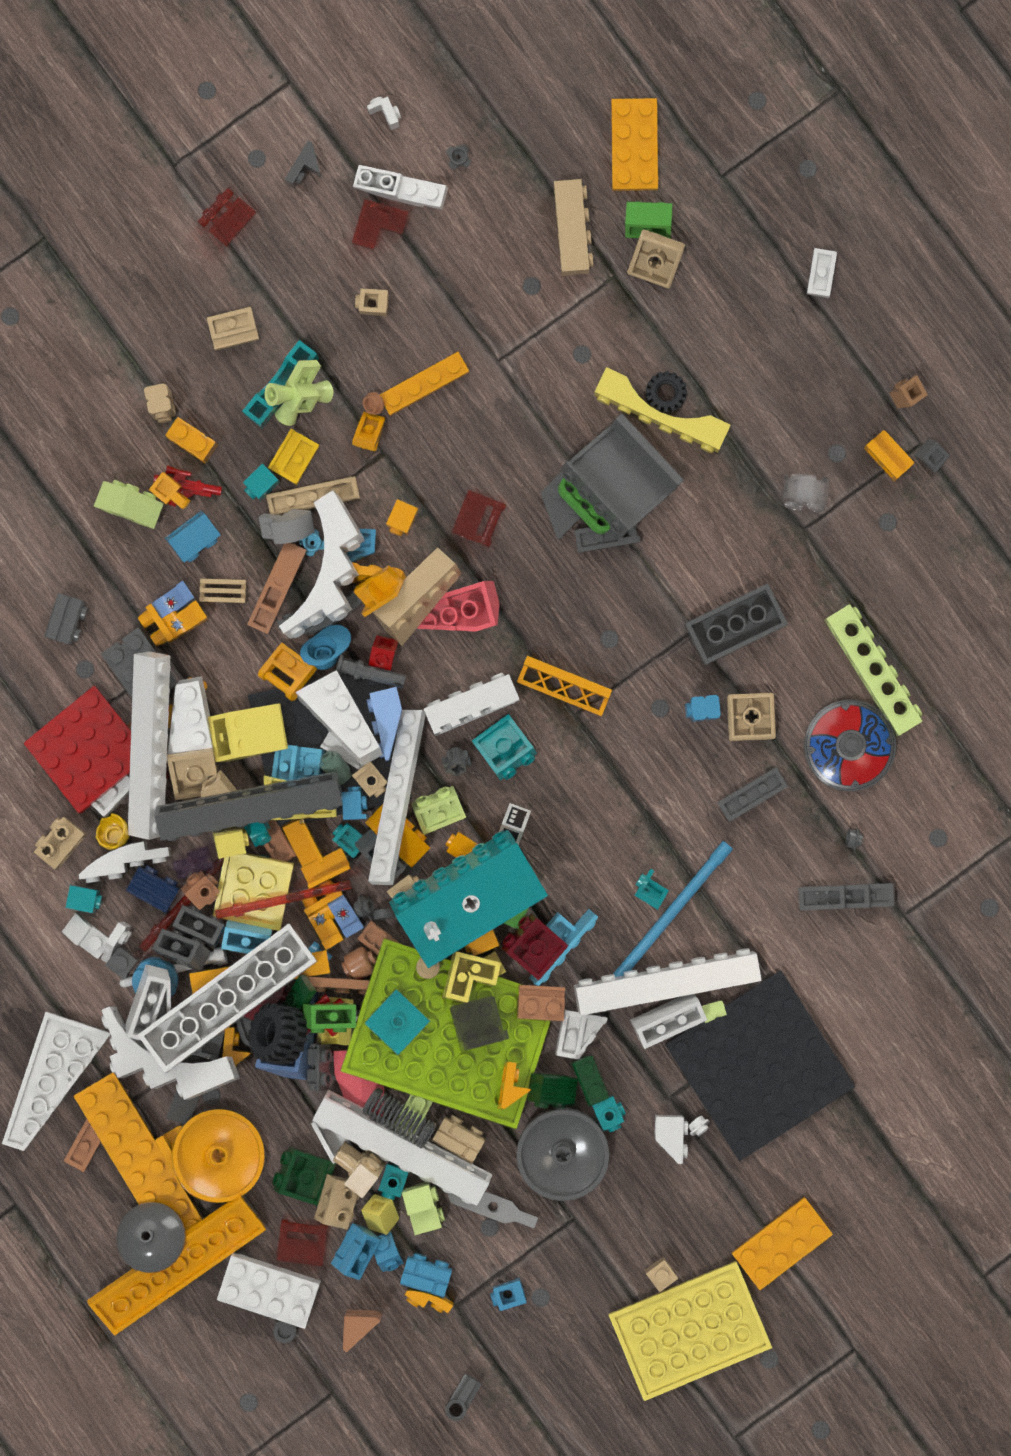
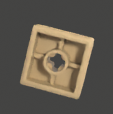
M643 229L627 273L669 289L685 244ZM654 256L659 258L658 262L654 261Z
M773 693L730 694L727 696L730 741L767 740L776 737ZM749 711H753V714L757 715V719L753 723L745 719V715H748Z

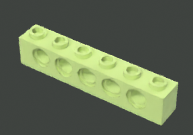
M849 604L824 621L879 710L890 722L896 737L900 736L921 723L920 717L923 714L916 704L912 705L908 699L911 695L904 684L900 686L896 679L898 674L892 665L888 666L885 662V652L880 646L876 647L872 641L874 635L868 626L864 627L860 619H862V616L856 607L852 608ZM848 624L854 625L857 629V633L853 637L848 636L845 632V627ZM859 644L868 646L869 653L867 656H861L858 653L857 647ZM872 663L878 664L881 668L878 676L870 673L869 667ZM883 683H890L892 685L893 692L891 695H885L882 692L881 687ZM896 702H901L905 706V712L902 715H898L894 711V704Z

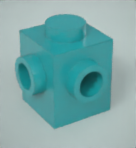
M610 1095L608 1099L592 1105L603 1131L608 1129L610 1133L622 1127L620 1123L624 1122L622 1116L626 1115V1112L621 1102L616 1104L613 1095Z

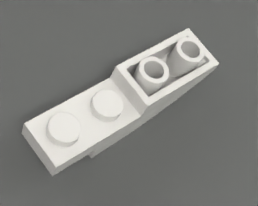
M362 165L358 166L353 187L387 199L441 210L443 209L448 191L446 185L404 177L400 173Z
M145 841L120 847L103 855L87 866L79 874V879H86V883L100 881L99 877L108 875L109 880L123 878L122 873L128 872L127 863H130V867L144 865L143 861L150 859L153 860V863L166 862V857L172 856L171 848L165 847L148 850L147 842Z

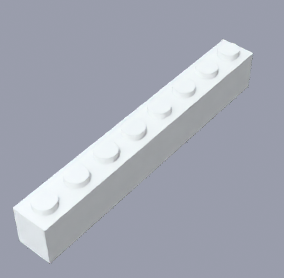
M150 651L134 654L128 835L148 840L160 837L154 816L156 806L166 804L169 680L171 668L170 655Z
M746 948L737 950L736 954L729 956L727 953L715 954L713 959L705 960V957L691 959L692 963L687 964L677 961L669 963V967L661 969L660 966L647 967L645 972L640 973L637 970H630L624 972V976L615 977V974L601 976V980L592 982V979L580 980L578 985H573L578 1013L586 1015L762 981L757 953Z
M329 1089L312 1120L320 1128L329 1129L337 1133L340 1138L358 1144L365 1151H372L382 1160L391 1161L399 1165L403 1171L412 1172L418 1175L421 1180L439 1186L442 1191L455 1194L467 1204L477 1206L490 1183L491 1173L429 1141L420 1149L416 1144H412V1141L408 1142V1138L404 1139L403 1135L399 1136V1132L395 1133L394 1130H390V1127L386 1128V1124L382 1125L381 1121L377 1122V1119L373 1120L372 1116L369 1117L368 1114L363 1113V1107Z

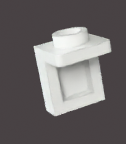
M377 97L370 101V104L367 105L370 115L383 110L390 129L393 130L399 127L398 120L401 119V115L397 106L392 107L388 97Z

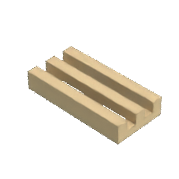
M200 579L199 602L246 603V580ZM205 584L241 585V589L205 588ZM205 593L241 594V598L205 597Z

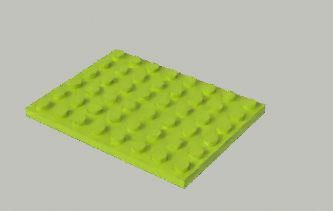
M383 939L356 1021V1028L353 1030L340 1072L517 1129L528 1093L506 1109H497L504 1063H517L516 1069H519L518 1082H514L513 1086L529 1089L530 1075L535 1072L550 1021L517 1019L518 985L522 984L498 977L496 986L473 981L468 1003L442 998L451 961L447 959L438 962V974L431 979H424L416 971V964L421 958L416 949ZM396 989L430 1021L398 1056L364 1024Z

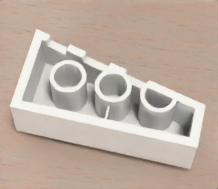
M337 670L296 692L299 701L311 711L316 719L327 728L362 766L382 756L377 741Z
M497 674L491 677V682L483 684L482 681L469 686V691L462 693L460 690L448 695L449 699L444 701L438 699L427 704L428 707L424 708L434 735H440L520 701L510 675Z

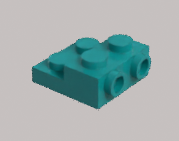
M509 714L472 740L500 781L503 778L506 780L512 778L516 774L517 768L521 765H530L535 760L534 756L538 754Z

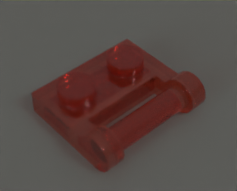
M468 490L452 533L490 547L492 543L490 539L501 512H504L506 504ZM490 506L493 510L483 535H476L486 507Z
M282 1219L277 1261L323 1266L328 1225L320 1224V1226L293 1223L289 1222L288 1219ZM290 1231L319 1235V1240L287 1237V1233Z

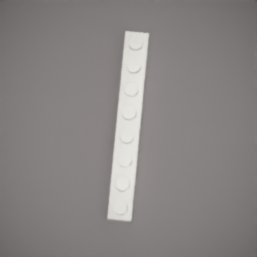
M402 710L369 874L368 881L372 885H393L425 721L426 713L423 710Z

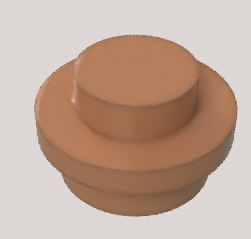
M371 392L363 399V407L367 413L377 415L383 411L384 401L378 393Z

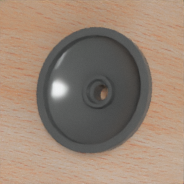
M156 1202L143 1203L132 1208L121 1220L117 1231V1247L123 1260L133 1269L146 1273L160 1272L173 1265L181 1255L185 1245V1228L179 1215L170 1207ZM149 1232L150 1238L145 1241L144 1234Z

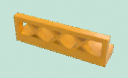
M529 656L526 657L517 680L519 684L601 717L612 692L609 688ZM527 668L536 670L540 680L533 683L523 680ZM541 673L546 674L548 676L543 678ZM552 677L559 680L562 688L550 691L547 689L544 681ZM562 681L570 685L564 687ZM542 682L544 688H543V687H540V686H538V685H536V684ZM576 686L580 689L583 697L572 700L568 697L565 689ZM583 690H586V691L591 692V693L588 694V695H585V693H584ZM563 691L565 696L558 694V692ZM596 694L604 698L599 710L590 707L587 700L588 697ZM584 699L586 705H585V704H582V703H580V702H578V701H581V700Z

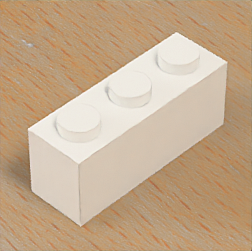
M690 994L678 997L630 1021L643 1048L646 1049L706 1021L707 1018L696 995Z

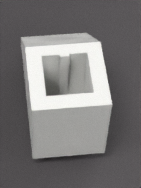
M655 1115V1140L678 1164H683V1158H687L688 1152L687 1144H683V1135H688V1121H684L683 1115Z

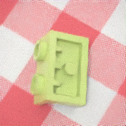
M454 786L440 788L436 793L429 796H421L411 803L424 835L466 818Z

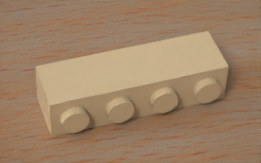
M581 179L554 181L562 276L589 274V267H593V255L588 253L587 244H591L590 230L586 231L585 222H589L588 208H584L583 200L587 199L586 185L582 186Z

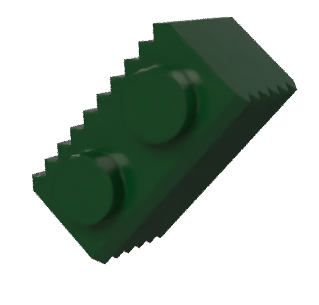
M592 1054L571 1062L589 1106L602 1102L610 1096L607 1093L608 1090L606 1085H604L602 1076H600L601 1073L598 1072L599 1068H597Z
M531 1073L529 1089L531 1090L528 1092L527 1101L535 1102L534 1106L548 1108L549 1104H552V1108H566V1105H574L578 1078L566 1075Z

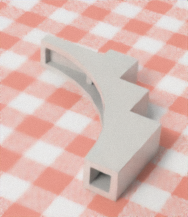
M333 490L314 502L321 518L324 532L323 562L316 584L306 601L293 616L279 626L283 634L290 639L301 636L310 626L320 624L326 616L333 622L345 618L349 611L353 610L340 587L349 585L359 575L347 552L359 548L365 539L342 499Z
M109 1006L102 1010L103 1025L106 1029H109L111 1046L118 1052L109 1056L111 1059V1071L117 1075V1078H126L144 1070L143 1079L147 1086H150L151 1089H158L177 1081V1092L184 1100H191L240 1079L232 1057H223L203 1063L181 1062L167 1073H164L142 1042L127 1037L125 1023L117 1007Z

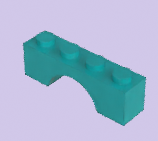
M299 340L287 354L281 367L269 383L285 386L298 361L318 360L317 353ZM266 386L255 394L242 411L247 418L261 429L264 428L283 404L275 406L267 404L265 400Z

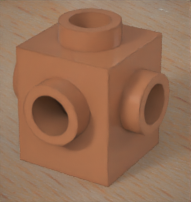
M202 871L198 874L193 873L187 879V884L181 888L182 892L199 910L206 904L210 905L213 903L220 892L216 887L218 881L210 873L205 875Z

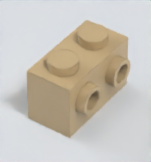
M327 1174L314 1219L325 1225L348 1230L349 1223H351L354 1215L353 1209L359 1195L344 1185L346 1178Z

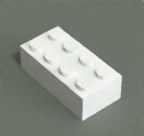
M234 1252L231 1255L217 1300L305 1329L321 1280Z

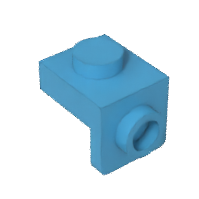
M390 1231L387 1235L382 1234L378 1236L381 1238V1241L374 1253L377 1264L382 1272L393 1271L403 1264L393 1234Z

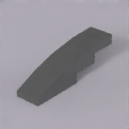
M894 883L799 887L800 910L896 906Z

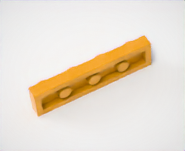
M456 352L385 391L380 396L384 401V407L389 416H392L470 372L460 353Z

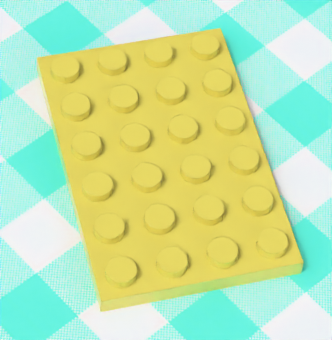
M736 1261L608 1314L644 1401L772 1348Z

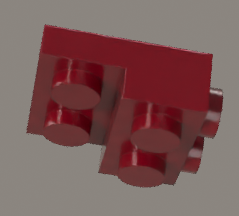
M531 913L529 916L525 915L519 920V928L514 934L509 933L502 942L504 946L501 949L537 980H540L569 945Z

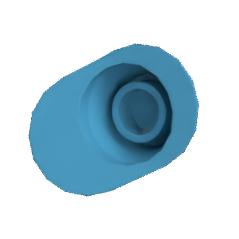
M332 625L323 629L302 646L300 650L302 660L319 670L332 668L336 664L339 655L349 647L351 634L347 628L341 625Z

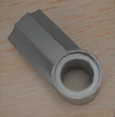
M464 1373L445 1406L449 1419L453 1421L463 1419L482 1383ZM454 1403L462 1406V1412L458 1415H453L449 1411L450 1406Z

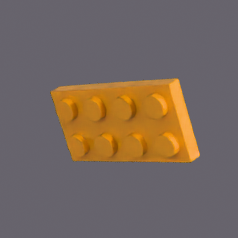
M657 98L612 99V191L658 190Z
M803 1197L731 1253L757 1288L761 1290L833 1234L807 1199Z

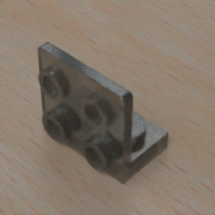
M494 996L450 1007L461 1052L509 1039L507 1030L503 1031Z

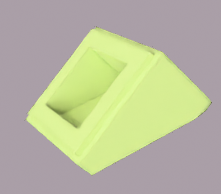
M722 1000L702 1006L707 1018L705 1023L714 1020L716 1017L727 1015Z

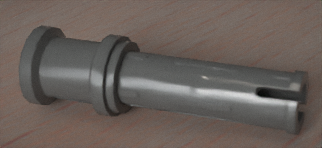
M340 655L336 668L338 674L342 673L353 676L355 680L364 678L403 689L406 675L366 665L362 660L354 661L344 658V655Z

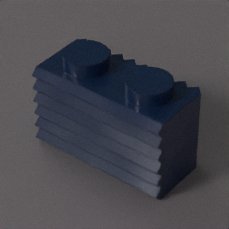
M148 865L145 868L139 867L126 891L164 913H168L181 888L177 887L178 882L168 876L165 879L157 876L159 871Z

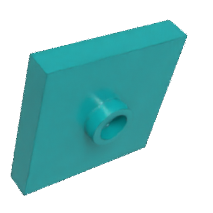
M396 989L364 1024L398 1056L430 1021Z

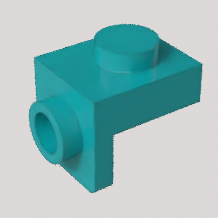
M346 823L345 826L340 824L332 833L335 836L332 841L338 844L352 858H355L360 851L354 844L363 835L349 823Z
M650 869L647 875L642 873L635 885L639 888L634 896L658 910L669 890L650 879L654 873V870Z

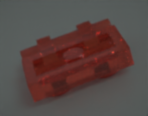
M229 188L222 194L219 193L213 205L209 209L206 208L202 212L203 216L197 221L202 227L212 222L214 225L210 228L209 233L226 247L256 215V211L240 197L231 203L229 199L234 193ZM223 206L227 208L220 218L215 216Z

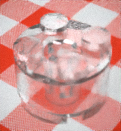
M791 474V477L784 475L782 503L785 504L784 507L795 511H802V507H807L814 512H824L825 507H828L830 478L823 477V480H817L815 475Z

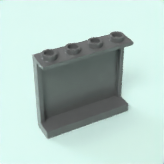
M623 414L619 415L608 428L570 461L567 460L560 469L564 479L575 486L579 495L583 499L588 500L595 512L609 523L610 528L621 537L655 509L684 481Z

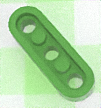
M563 478L558 485L560 496L594 532L598 534L607 533L611 529L609 523L595 512L588 500L583 499L579 495L578 490L572 483L567 482ZM566 487L571 488L572 492H568ZM581 504H586L588 509H584ZM597 520L602 521V522H603V526H600V525L597 523Z

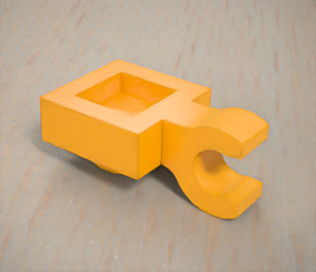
M162 472L149 488V491L165 504L172 500L180 508L184 509L191 502L187 497L178 492L182 486L165 472Z

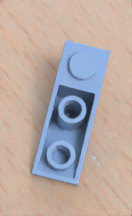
M397 687L369 693L371 699H367L369 713L374 712L376 721L372 722L374 734L380 735L381 743L378 744L382 752L380 758L385 757L386 761H390L402 713Z

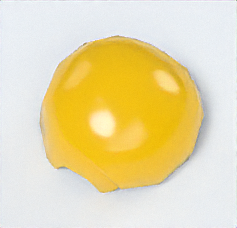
M113 813L109 817L102 818L100 825L96 829V839L99 845L108 850H116L123 847L130 836L128 835L127 822L122 817Z

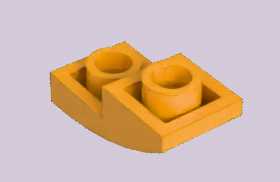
M407 1288L405 1291V1295L408 1297L406 1300L417 1308L419 1305L424 1308L427 1302L431 1301V1307L440 1313L443 1311L449 1313L454 1302L445 1297L443 1298L414 1288Z

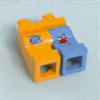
M183 581L152 604L146 606L147 610L138 617V620L145 629L153 623H156L159 627V630L150 635L156 646L162 645L167 641L172 643L177 638L209 620Z
M331 880L320 885L325 897L319 901L312 890L301 896L305 906L304 911L325 950L344 940L334 919L346 938L365 927L341 888L338 889Z

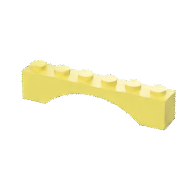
M607 367L594 393L598 397L597 401L605 405L612 403L618 406L617 410L627 415L634 413L639 416L638 419L649 425L653 422L660 426L659 429L668 434L672 432L680 435L681 440L690 444L694 441L701 445L700 448L709 453L719 451L731 426L711 415L686 419L661 413L639 397L627 376Z

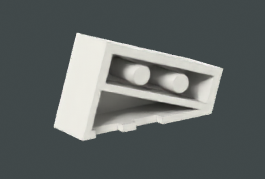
M202 676L180 680L176 684L167 755L213 747L208 721L210 712Z
M145 965L125 1024L128 1038L140 1040L138 1037L139 1033L170 1011L171 986L167 969Z

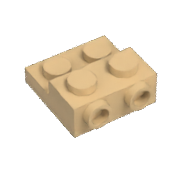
M213 748L167 755L175 800L181 799L186 801L201 796L203 782L218 773Z

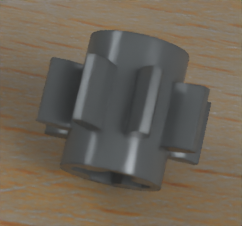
M458 747L447 750V757H442L445 772H450L455 776L466 773V766H471L467 750L463 751Z

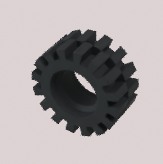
M669 371L657 373V375L651 377L646 387L645 396L648 405L661 413L671 414V412L678 411L686 400V383L683 382L681 376H677V373H669ZM668 384L674 388L675 396L672 400L663 401L658 397L657 390L661 385Z

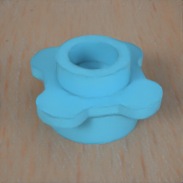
M314 529V533L299 540V544L303 545L306 549L305 553L307 556H313L316 551L324 549V541L319 537L318 530Z

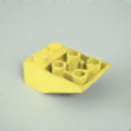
M280 704L208 717L215 762H230L288 749Z

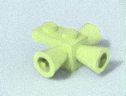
M317 360L298 361L285 386L269 383L266 386L265 400L267 404L275 406L283 403L275 412V417L282 424L292 426L296 423L298 413L311 412L317 401L329 403L332 400L333 387L329 381L325 380L312 384L321 367Z

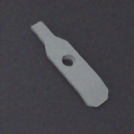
M486 1191L477 1206L463 1202L460 1197L453 1193L448 1194L452 1204L502 1223L518 1222L535 1228L538 1217L520 1211L512 1201ZM491 1202H495L498 1205L494 1211L489 1209Z

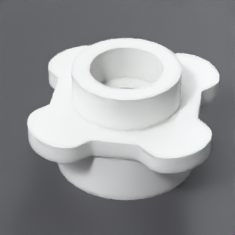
M702 1115L699 1116L688 1126L691 1131L690 1134L692 1136L696 1134L697 1136L702 1135L709 1129L707 1125L710 1121L708 1119L705 1120Z

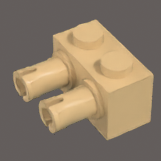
M58 817L51 824L50 829L52 831L47 837L43 835L35 844L37 849L34 853L55 870H59L87 836V833L67 817H62V819Z
M346 1141L343 1142L333 1158L334 1162L349 1172L344 1185L361 1198L365 1196L379 1178L386 1161L382 1160L372 1151L360 1153Z

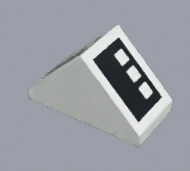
M510 803L499 832L509 830L519 846L531 811Z

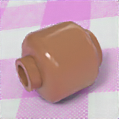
M359 947L344 956L342 967L349 979L362 980L372 974L377 958L372 950L368 951L364 947Z

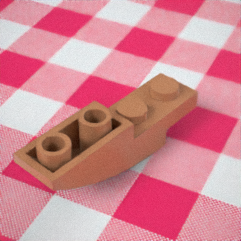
M294 543L283 545L247 625L266 634L269 633L305 555V548Z

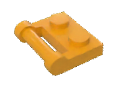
M281 642L260 668L258 677L264 681H269L284 692L289 700L294 701L298 697L296 692L303 688L317 668L305 663L299 654ZM275 667L293 679L294 682L291 686L273 674L272 670Z

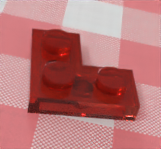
M364 199L352 244L374 250L380 229L402 235L409 214L408 211Z

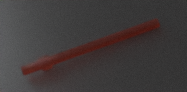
M217 858L204 874L210 873L214 876L222 868L224 858ZM186 895L181 898L158 925L155 924L150 929L151 933L139 945L142 950L146 952L157 940L161 930H166L176 919L182 905L187 907L191 901Z
M350 880L245 904L242 902L234 903L231 907L215 910L216 918L220 919L233 915L235 917L244 916L245 913L349 890L352 889Z

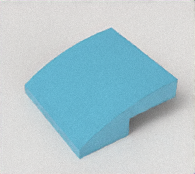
M288 745V749L276 751L272 777L289 781L322 774L319 763L321 762L320 757L325 753V750Z

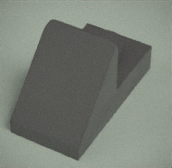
M309 140L285 178L286 184L294 189L297 183L301 185L307 174L305 170L322 178L313 144Z

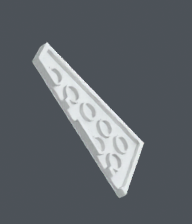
M45 1012L2 1144L22 1151L26 1150L110 1037V1032Z

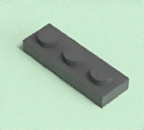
M777 767L720 800L717 804L728 822L787 788L788 785Z

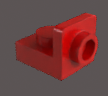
M376 635L371 650L369 666L391 671L398 642L392 638Z

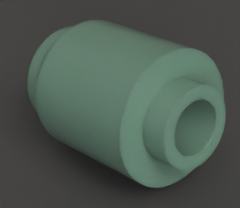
M327 751L320 757L321 762L319 766L325 773L337 771L340 785L348 781L352 776L350 767L337 751Z

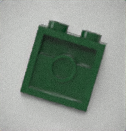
M289 1146L288 1151H283L280 1163L283 1165L280 1173L276 1172L273 1177L272 1185L275 1186L273 1190L278 1194L318 1206L327 1174L332 1175L336 1163L333 1164L331 1160Z

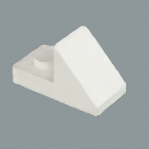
M77 913L74 914L62 931L75 945L81 946L97 959L103 954L106 941L109 938Z

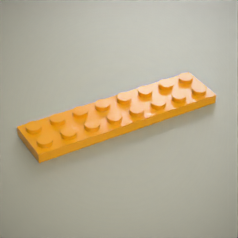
M114 1072L74 1095L75 1100L139 1205L156 1202L170 1207L181 1218L185 1232L203 1220L187 1191L176 1180L156 1144L155 1138Z
M239 1194L234 1200L228 1201L185 1232L186 1237L183 1251L177 1261L169 1268L155 1273L131 1269L88 1299V1305L115 1336L266 1230V1227Z

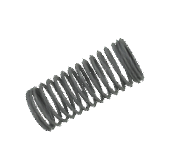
M379 1087L376 1088L366 1101L363 1113L368 1114L369 1117L372 1116L373 1120L377 1119V1122L381 1121L382 1125L386 1124V1128L390 1127V1130H394L395 1133L399 1132V1136L403 1135L404 1139L408 1138V1142L412 1141V1144H416L420 1149L423 1148L433 1134L436 1123L429 1120L424 1126L427 1120L426 1117L421 1121V1114L416 1119L418 1111L412 1116L413 1109L407 1114L409 1106L404 1109L405 1104L403 1103L399 1107L400 1101L395 1104L396 1098H394L390 1102L392 1096L390 1095L386 1099V1092L381 1097L383 1090ZM378 1102V1104H377V1106H376L374 1112H373L372 1114H370L371 1110L373 1109V1107H374V1106L376 1105V1103ZM381 1107L378 1115L375 1117V1113ZM386 1109L383 1117L379 1120L380 1115ZM390 1112V1114H389L387 1120L383 1123L384 1118H385V1117L387 1116V1114ZM395 1114L392 1122L388 1125L389 1120ZM399 1117V1119H398L396 1125L392 1128L393 1123H394V1122L397 1120V1118ZM404 1119L401 1127L397 1130L398 1125ZM410 1119L409 1123H408L407 1126H406V1129L404 1130V1132L401 1133L402 1128L406 1125V1123H407L408 1120ZM413 1124V1126H412V1128H411L409 1134H408L407 1136H405L407 1130H408V1129L411 1127V1125ZM419 1124V1126H418V1128H417V1130H416L414 1136L410 1139V1136H411L412 1132L415 1130V1128H416L417 1125ZM424 1126V1128H423V1130L421 1131V1133H420L418 1139L414 1142L415 1137L417 1136V1134L420 1132V1130H421L422 1127Z

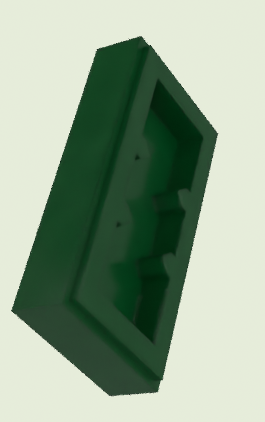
M299 975L282 1005L295 1007L303 1013V1004H309L316 992L306 975Z

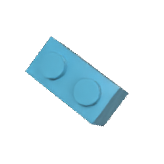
M227 920L221 949L248 954L271 937L272 929Z

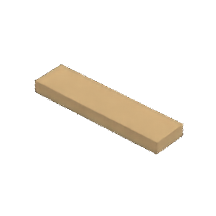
M353 476L267 494L269 512L273 515L282 516L292 509H316L314 502L332 490L340 496L343 503L359 500L360 496L356 477Z

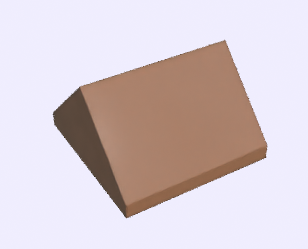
M347 1309L344 1316L343 1350L348 1352L381 1321L383 1314L380 1311Z

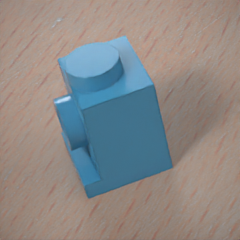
M347 787L348 792H342L343 820L369 819L368 814H364V810H367V796H363L361 787Z
M520 1277L493 1286L494 1292L490 1293L494 1307L498 1306L500 1311L526 1303V1296ZM510 1290L512 1296L505 1298L503 1295L504 1291Z

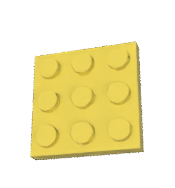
M249 853L225 857L218 887L220 892L217 894L218 897L215 902L213 916L272 930H281L294 863Z

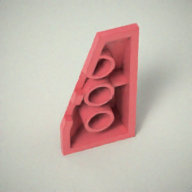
M482 581L445 593L417 629L477 632L497 626L500 603L494 581Z
M347 1050L333 1051L334 1075L344 1098L364 1107L366 1101L376 1088L379 1087L383 1090L381 1097L383 1096V1085L340 1072ZM377 1102L376 1105L373 1107V1109L371 1110V1112H374V1110H375V1108H376L378 1102Z

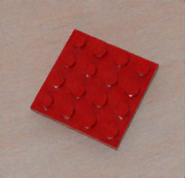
M95 685L23 743L79 814L83 813L130 774L131 730Z

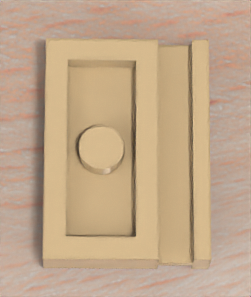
M251 307L207 317L215 351L259 340Z

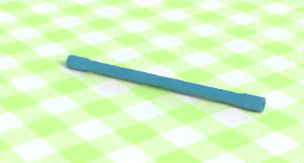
M724 841L719 844L710 855L708 861L613 973L615 977L624 976V972L632 970L713 871L732 852V847Z

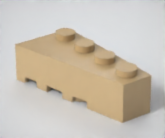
M439 548L435 549L403 580L404 583L398 596L375 610L373 614L384 630L403 646L452 584L457 581L461 575L459 568Z

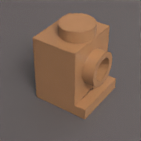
M917 375L909 380L903 379L895 384L893 391L889 393L898 409L911 407L928 395Z

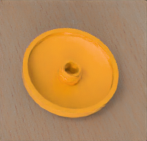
M208 1110L192 1117L179 1130L172 1147V1166L177 1180L192 1196L206 1202H228L234 1200L239 1194L241 1196L246 1194L259 1179L264 1165V1146L257 1129L242 1115L229 1110Z

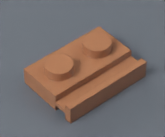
M518 985L517 1019L564 1021L565 987Z

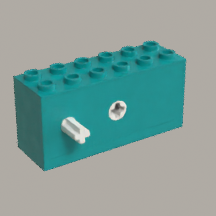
M509 830L496 833L492 840L485 844L480 843L476 845L469 854L456 857L449 866L438 868L426 880L421 879L415 882L412 888L406 892L402 891L395 894L389 903L396 918L427 968H430L544 899L548 894Z

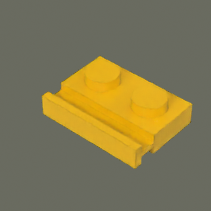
M290 429L268 469L297 485L320 445Z

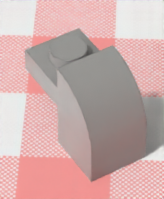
M292 509L282 516L273 514H262L259 516L262 538L274 539V544L296 542L315 532L311 511Z

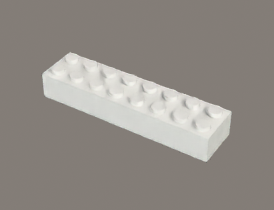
M287 924L139 1033L138 1037L164 1073H167L318 961L291 924Z

